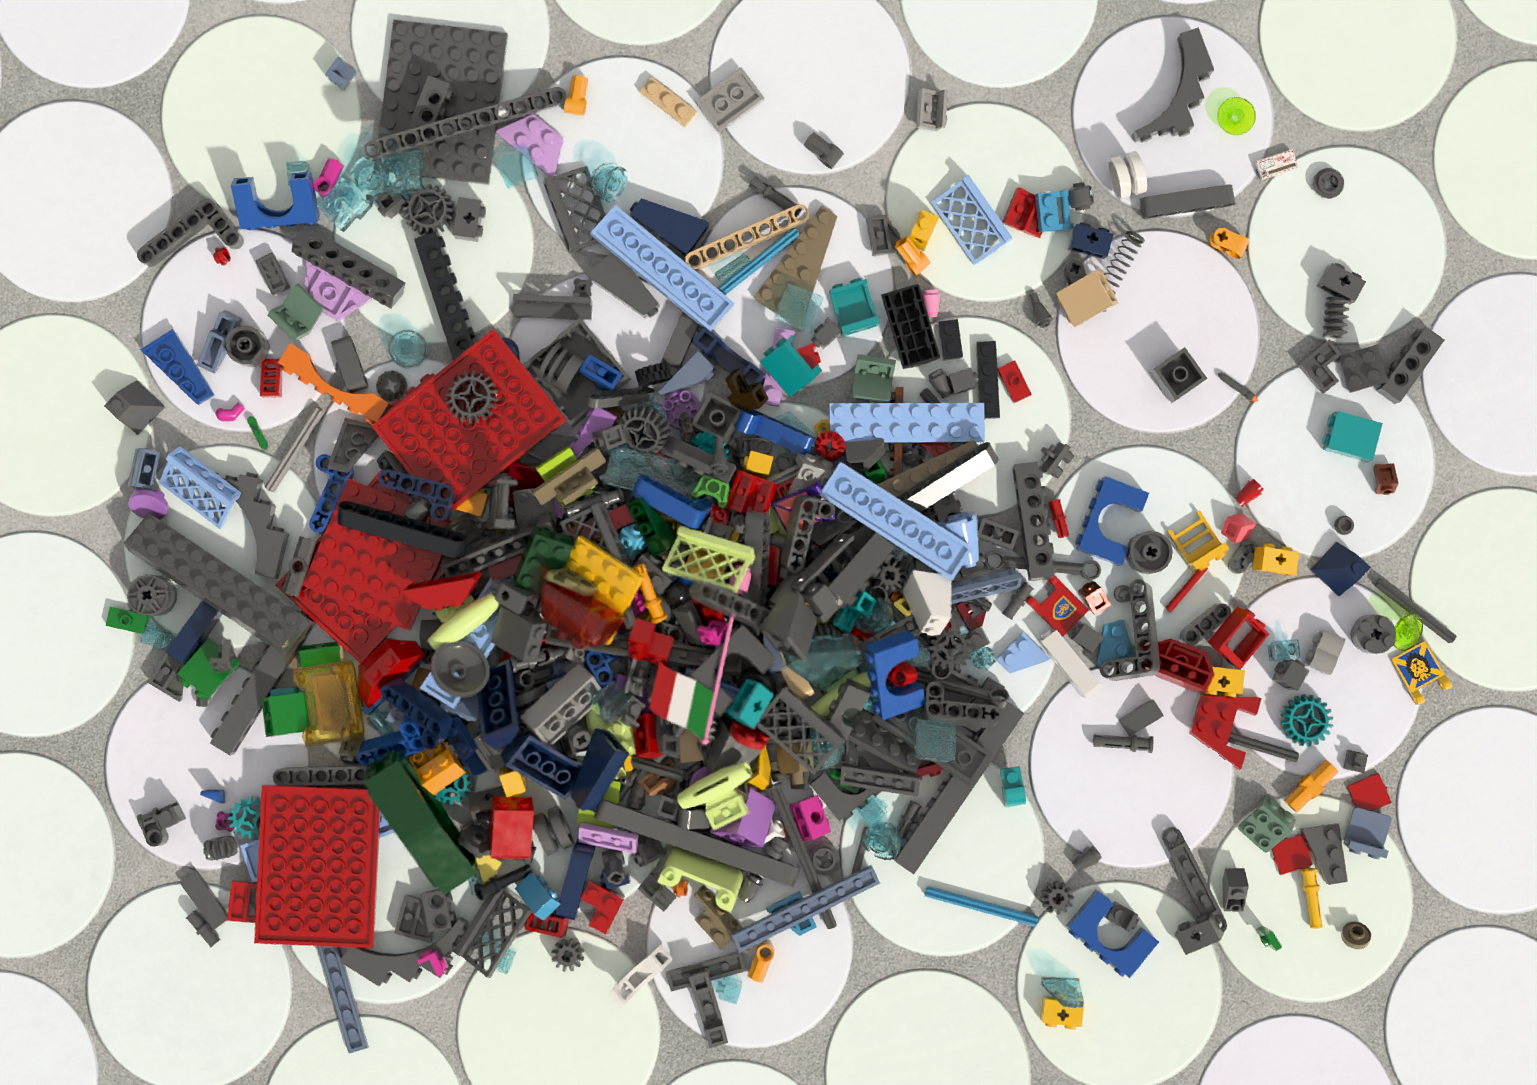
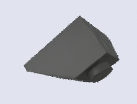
M137 380L119 390L104 405L120 422L137 435L165 408Z

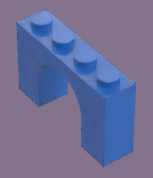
M300 172L291 174L289 182L293 205L283 211L270 210L260 202L253 177L234 178L231 189L240 229L255 230L258 227L271 229L281 225L292 227L296 224L312 225L318 222L320 213L312 173Z
M1105 476L1102 480L1099 479L1096 484L1095 490L1097 494L1095 498L1092 497L1088 508L1091 510L1089 515H1085L1081 526L1084 529L1082 534H1078L1075 540L1076 550L1117 566H1122L1129 547L1111 541L1101 533L1098 525L1099 515L1106 506L1111 504H1118L1141 512L1144 509L1149 493Z
M907 630L867 644L865 659L869 667L867 675L871 681L869 691L873 697V703L871 704L873 712L878 714L882 720L925 705L924 690L917 681L901 687L886 686L887 675L895 665L919 656L917 638Z
M1095 889L1066 926L1070 928L1069 933L1076 939L1081 937L1085 941L1083 945L1091 952L1094 950L1099 952V958L1107 965L1111 962L1115 966L1114 971L1121 977L1126 975L1131 978L1159 941L1140 927L1123 947L1110 949L1103 946L1098 939L1097 928L1101 919L1114 904Z

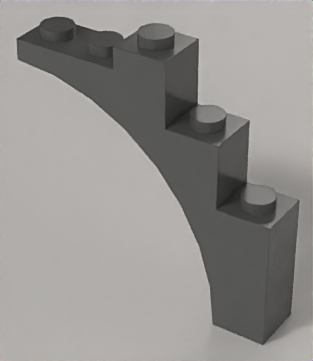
M1199 27L1183 32L1177 38L1181 53V75L1175 97L1161 116L1132 134L1134 142L1141 141V143L1151 140V136L1158 134L1160 137L1170 133V131L1173 137L1177 135L1183 137L1190 134V131L1195 126L1189 109L1200 106L1205 97L1199 82L1209 79L1214 71Z
M249 472L246 473V476L240 474L239 479L226 475L223 479L241 492L240 497L235 502L246 514L253 529L257 549L255 574L278 579L289 534L284 533V529L273 526L271 530L276 507L271 506L270 501L262 499L258 503L263 480L258 479L257 474Z
M461 917L440 940L414 952L392 954L381 953L367 948L348 947L339 962L377 986H381L383 982L387 984L393 975L390 971L410 983L413 978L417 980L423 969L420 967L436 975L430 960L418 964L417 960L421 958V953L429 949L432 952L438 949L441 957L444 956L448 963V971L445 973V975H448L453 967L450 964L453 958L447 954H452L457 945L454 942L458 936H463L467 929L465 925L468 921Z

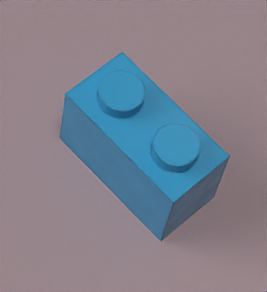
M531 872L514 889L534 915L545 920L561 903L556 898L558 894L551 887L548 888L546 886L547 880L542 875L537 876Z

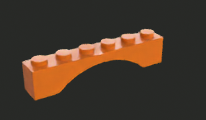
M291 343L278 361L283 366L281 370L290 375L293 372L299 375V381L306 385L309 382L315 385L314 390L323 395L326 392L332 395V401L339 405L342 402L348 405L347 410L355 415L360 412L365 415L363 419L372 425L386 415L391 408L390 403L373 393L351 394L332 387L318 373L311 356Z

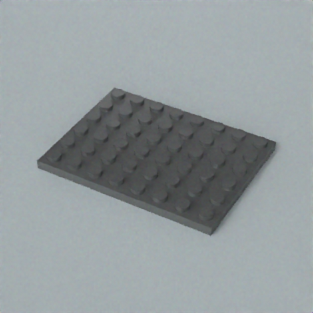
M393 20L378 138L407 130L428 75L450 83L453 88V97L450 102L447 101L445 106L447 111L444 119L499 104L508 33ZM433 97L431 103H438L440 97ZM483 113L479 114L480 121L487 123L488 116ZM431 114L426 115V116L424 117V121H425V122L431 121L432 118H433V115H431ZM461 119L462 127L469 128L470 122L467 119ZM448 124L442 125L443 132L450 134L452 131L451 127ZM497 125L432 143V150L429 155H426L425 159L407 152L375 160L374 170L375 172L490 185ZM391 140L386 141L388 149H396L395 142Z

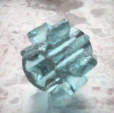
M982 647L971 653L973 657L972 663L978 669L984 668L987 671L996 662L994 660L995 653L989 647Z

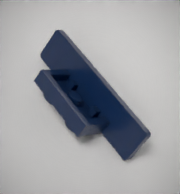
M459 715L451 716L453 722L447 736L448 740L472 778L485 773L487 768L475 752L478 746Z

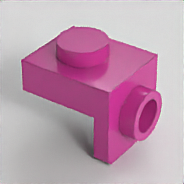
M711 620L707 627L699 626L697 631L701 641L706 644L719 645L726 636L728 623Z
M429 949L421 953V958L417 960L418 964L430 960L437 977L448 971V963L444 956L441 957L438 949L433 952Z

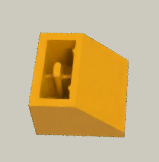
M443 741L434 749L425 748L423 751L408 757L421 784L433 795L466 773L446 741Z

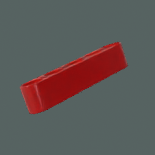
M859 618L856 619L850 633H846L838 628L844 639L859 653H861L860 648L863 642L876 635ZM903 661L889 671L887 678L896 686L901 687L917 680V671L909 662Z

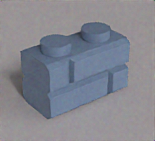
M145 448L135 449L128 487L153 490V480L156 476L161 452Z

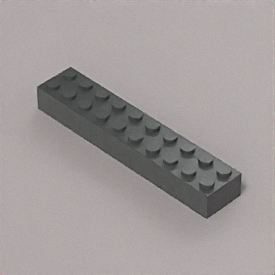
M150 513L147 514L124 542L129 552L284 656L309 625L305 616Z

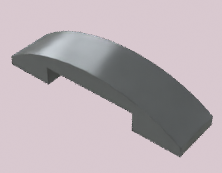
M656 714V740L659 752L678 758L680 738L676 737L677 724L663 719Z
M708 971L689 975V981L698 1005L709 1048L728 1043Z

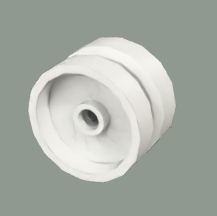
M1138 152L1126 153L1123 159L1120 156L1108 159L1109 179L1114 194L1119 200L1129 197L1131 191L1135 195L1147 191L1146 172Z

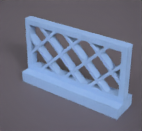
M969 174L931 202L974 265L1013 240ZM961 186L966 191L965 200L954 198L955 190ZM942 199L951 200L949 211L940 210L937 203ZM953 201L964 202L962 213L951 212ZM966 203L975 204L977 207L976 216L965 214ZM951 214L962 216L960 227L950 224ZM964 216L975 218L973 229L962 227ZM977 219L987 221V231L976 230ZM961 230L972 231L971 243L961 240ZM975 232L986 234L984 245L973 243ZM988 234L996 235L1001 241L995 246L986 245ZM972 245L983 247L982 255L976 260L971 254Z
M179 446L168 454L166 458L168 462L159 483L216 527L222 528L234 502L240 497L241 492ZM174 466H175L177 469H179L180 472H176ZM178 476L183 477L185 484H180ZM167 477H172L175 485L167 481ZM190 479H192L195 482V484H191ZM182 488H187L190 496L184 494ZM193 488H198L200 496L195 495ZM205 490L208 491L211 495H206ZM213 499L216 507L211 508L209 500ZM198 500L203 501L205 508L199 505ZM220 501H221L223 504H225L226 507H222ZM213 512H218L220 520L214 516Z

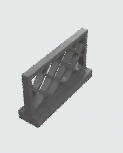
M588 166L553 177L552 175L545 177L543 184L569 254L599 243L596 239L591 240V232L582 228L586 219L596 223V227L601 218L603 219L606 216ZM585 172L587 177L585 185L574 180L577 174ZM561 179L569 181L570 184L567 190L560 188L557 181ZM572 183L583 188L579 197L569 192ZM584 190L593 193L594 198L592 202L581 198ZM567 195L577 200L574 208L565 205L564 200ZM579 201L589 206L586 214L575 210ZM591 207L599 210L600 217L598 220L587 216ZM573 213L583 217L580 226L572 223L571 217ZM580 231L590 235L587 242L580 244L577 237Z
M597 503L591 506V508L560 522L565 535L569 537L574 536V540L572 538L573 547L580 535L582 526L591 528L588 540L600 548L608 550L609 554L632 568L605 503ZM591 512L595 518L593 526L584 523L586 515ZM574 521L579 524L576 534L569 531L568 523ZM595 531L600 532L602 535L600 544L592 541Z
M787 686L764 710L759 722L756 724L813 775L846 739ZM779 699L787 704V712H776L775 704ZM773 707V713H768ZM790 714L801 716L802 725L791 726ZM773 715L774 727H766L760 721L764 716ZM776 715H787L788 726H777ZM813 727L817 731V738L806 739L805 728ZM791 728H802L803 739H792ZM777 729H788L789 740L779 739ZM817 741L818 752L807 753L806 742ZM820 741H829L833 748L829 752H821ZM792 742H803L804 753H795L792 750ZM818 755L819 763L814 769L807 763V756Z
M502 888L500 893H493L486 897L453 952L463 957L484 976L491 978L532 911L510 894L509 890ZM508 898L510 907L503 909V903ZM521 908L524 910V913L519 919H516L515 910ZM510 912L511 921L504 923V913ZM496 915H499V924L493 926V919ZM512 925V932L506 936L505 926ZM500 928L501 938L494 939L493 930ZM485 932H488L489 941L482 943V937ZM501 942V950L495 953L494 943ZM489 945L490 955L483 956V947ZM478 948L479 958L472 959L470 956ZM491 959L489 969H484V960Z

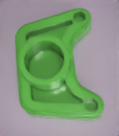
M703 475L694 488L692 496L698 498L703 494H707L716 498L721 508H725L729 484L709 475Z

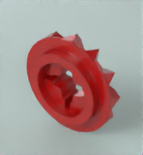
M824 431L816 437L814 450L818 452V456H822L825 460L831 459L834 461L844 453L845 441L840 434L834 431ZM830 440H832L831 443L832 447L834 448H831V450L827 451L828 449L826 445L830 442Z

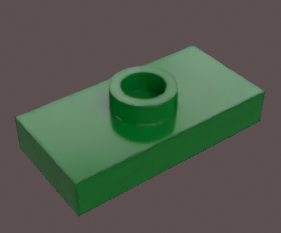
M110 607L105 626L145 634L149 616Z
M1264 926L1256 929L1265 947H1270L1275 951L1282 948L1273 931Z

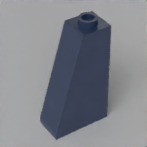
M642 198L639 202L635 201L630 208L632 219L684 256L692 252L709 228V222Z
M202 601L165 652L180 662H188L207 640L222 613Z
M595 728L571 794L576 807L580 810H596L630 754L610 731Z

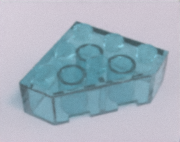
M843 634L842 637L832 638L831 635L817 636L815 640H811L805 661L783 653L786 666L821 691H825L866 661L860 651L863 642L852 634Z

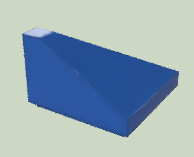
M203 790L200 792V795L218 803H225L224 790Z

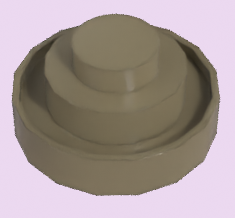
M1349 922L1344 925L1341 938L1350 948L1363 949L1370 943L1371 932L1366 925L1360 922Z

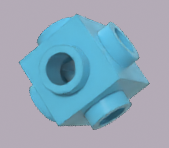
M636 523L626 526L621 530L620 540L627 555L632 558L644 552L647 544Z

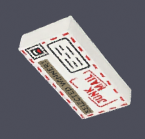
M1293 149L1255 162L1260 180L1299 168Z

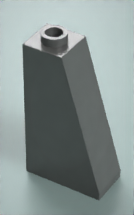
M613 253L586 273L588 279L643 318L648 316L651 318L659 312L658 308L660 305L633 270Z

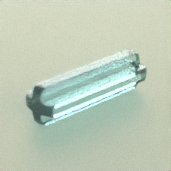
M743 253L716 271L717 279L723 281L750 262L748 255Z

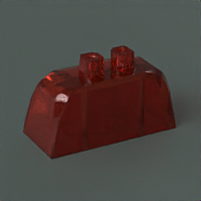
M552 581L544 582L541 597L542 616L547 623L558 629L556 637L564 641L571 637L573 639L571 646L577 650L583 649L584 646L596 647L607 643L625 619V616L591 595L581 596L576 591Z

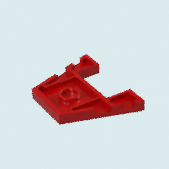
M1199 697L1189 734L1218 753L1222 759L1230 762L1234 768L1240 770L1242 769L1246 752L1227 746L1237 710L1256 716L1262 698Z

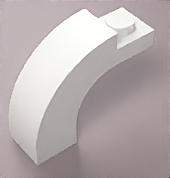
M659 945L628 971L608 994L622 1008L647 982L664 970L673 958Z

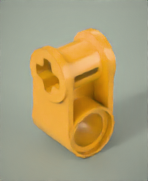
M1226 228L1217 229L1209 237V243L1213 248L1237 259L1242 258L1249 239L1245 236L1236 234Z

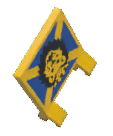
M1426 641L1390 659L1416 705L1425 702V698L1418 689L1434 680H1438L1443 690L1452 687V683L1444 674Z

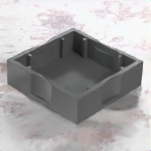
M578 318L560 333L549 346L541 349L523 364L565 417L566 422L571 428L582 421L590 410V407L586 406V396L588 393L611 390L596 388L595 381L581 374L569 393L565 394L555 388L557 378L551 383L546 382L547 376L544 379L539 378L538 372L543 359L558 342L564 345L563 350L565 348L570 349L568 359L575 353L585 359L590 354L623 373V376L613 390H619L631 380L630 376L614 357L608 353L581 318Z

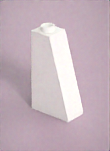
M1049 629L1041 635L1042 640L1039 643L1081 697L1088 698L1102 687L1101 683L1057 630L1051 631Z

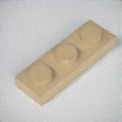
M652 76L640 90V94L685 128L697 114L695 109Z

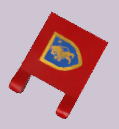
M1054 575L1052 579H1047V581L1056 589L1041 604L1032 596H1029L1025 602L1063 637L1089 609Z

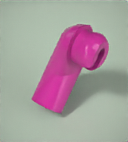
M237 402L231 410L217 409L215 415L222 422L234 421L243 412L245 407Z

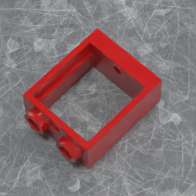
M1237 606L1210 638L1208 643L1229 664L1240 670L1269 636V633L1264 629L1265 624L1254 618L1255 614L1247 608L1243 610ZM1246 622L1252 629L1237 648L1232 651L1226 643L1240 626Z

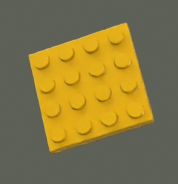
M578 536L565 568L571 569L598 586L596 594L581 596L576 591L557 584L552 598L549 597L546 604L552 606L560 614L608 645L611 644L644 576L614 558L587 538Z

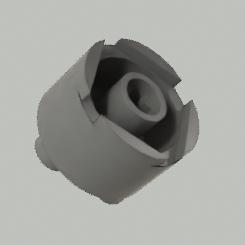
M251 326L235 327L228 333L225 340L227 355L233 361L246 367H255L261 364L268 356L270 349L266 336ZM246 343L250 346L248 349L245 347Z
M1382 615L1362 616L1357 619L1351 629L1352 643L1357 649L1367 654L1384 653L1394 646L1396 642V630L1393 623L1388 617ZM1375 631L1376 635L1374 637H1371V634Z

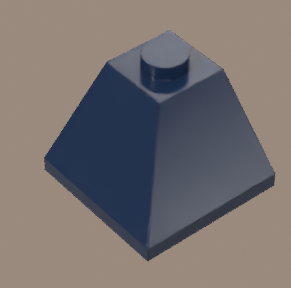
M1335 542L1310 571L1337 596H1340L1357 583L1371 567L1356 553Z

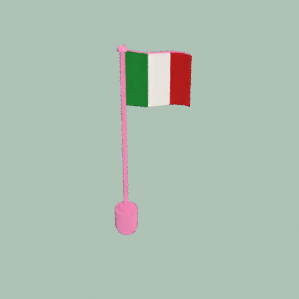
M735 565L734 570H737L743 566ZM750 568L747 569L736 593L738 596H743V593L748 592L751 578ZM732 576L730 577L729 585L734 586L736 579ZM730 617L714 692L699 682L670 670L661 662H659L649 708L661 718L688 729L700 737L703 744L709 743L708 735L734 618Z

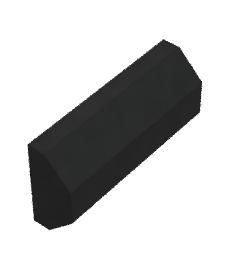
M919 284L881 294L902 368H913L940 359Z

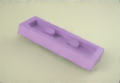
M581 823L579 826L578 842L635 854L638 845V834Z

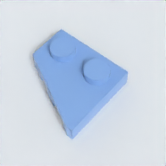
M1022 632L996 661L1009 673H1013L1046 662L1050 658Z

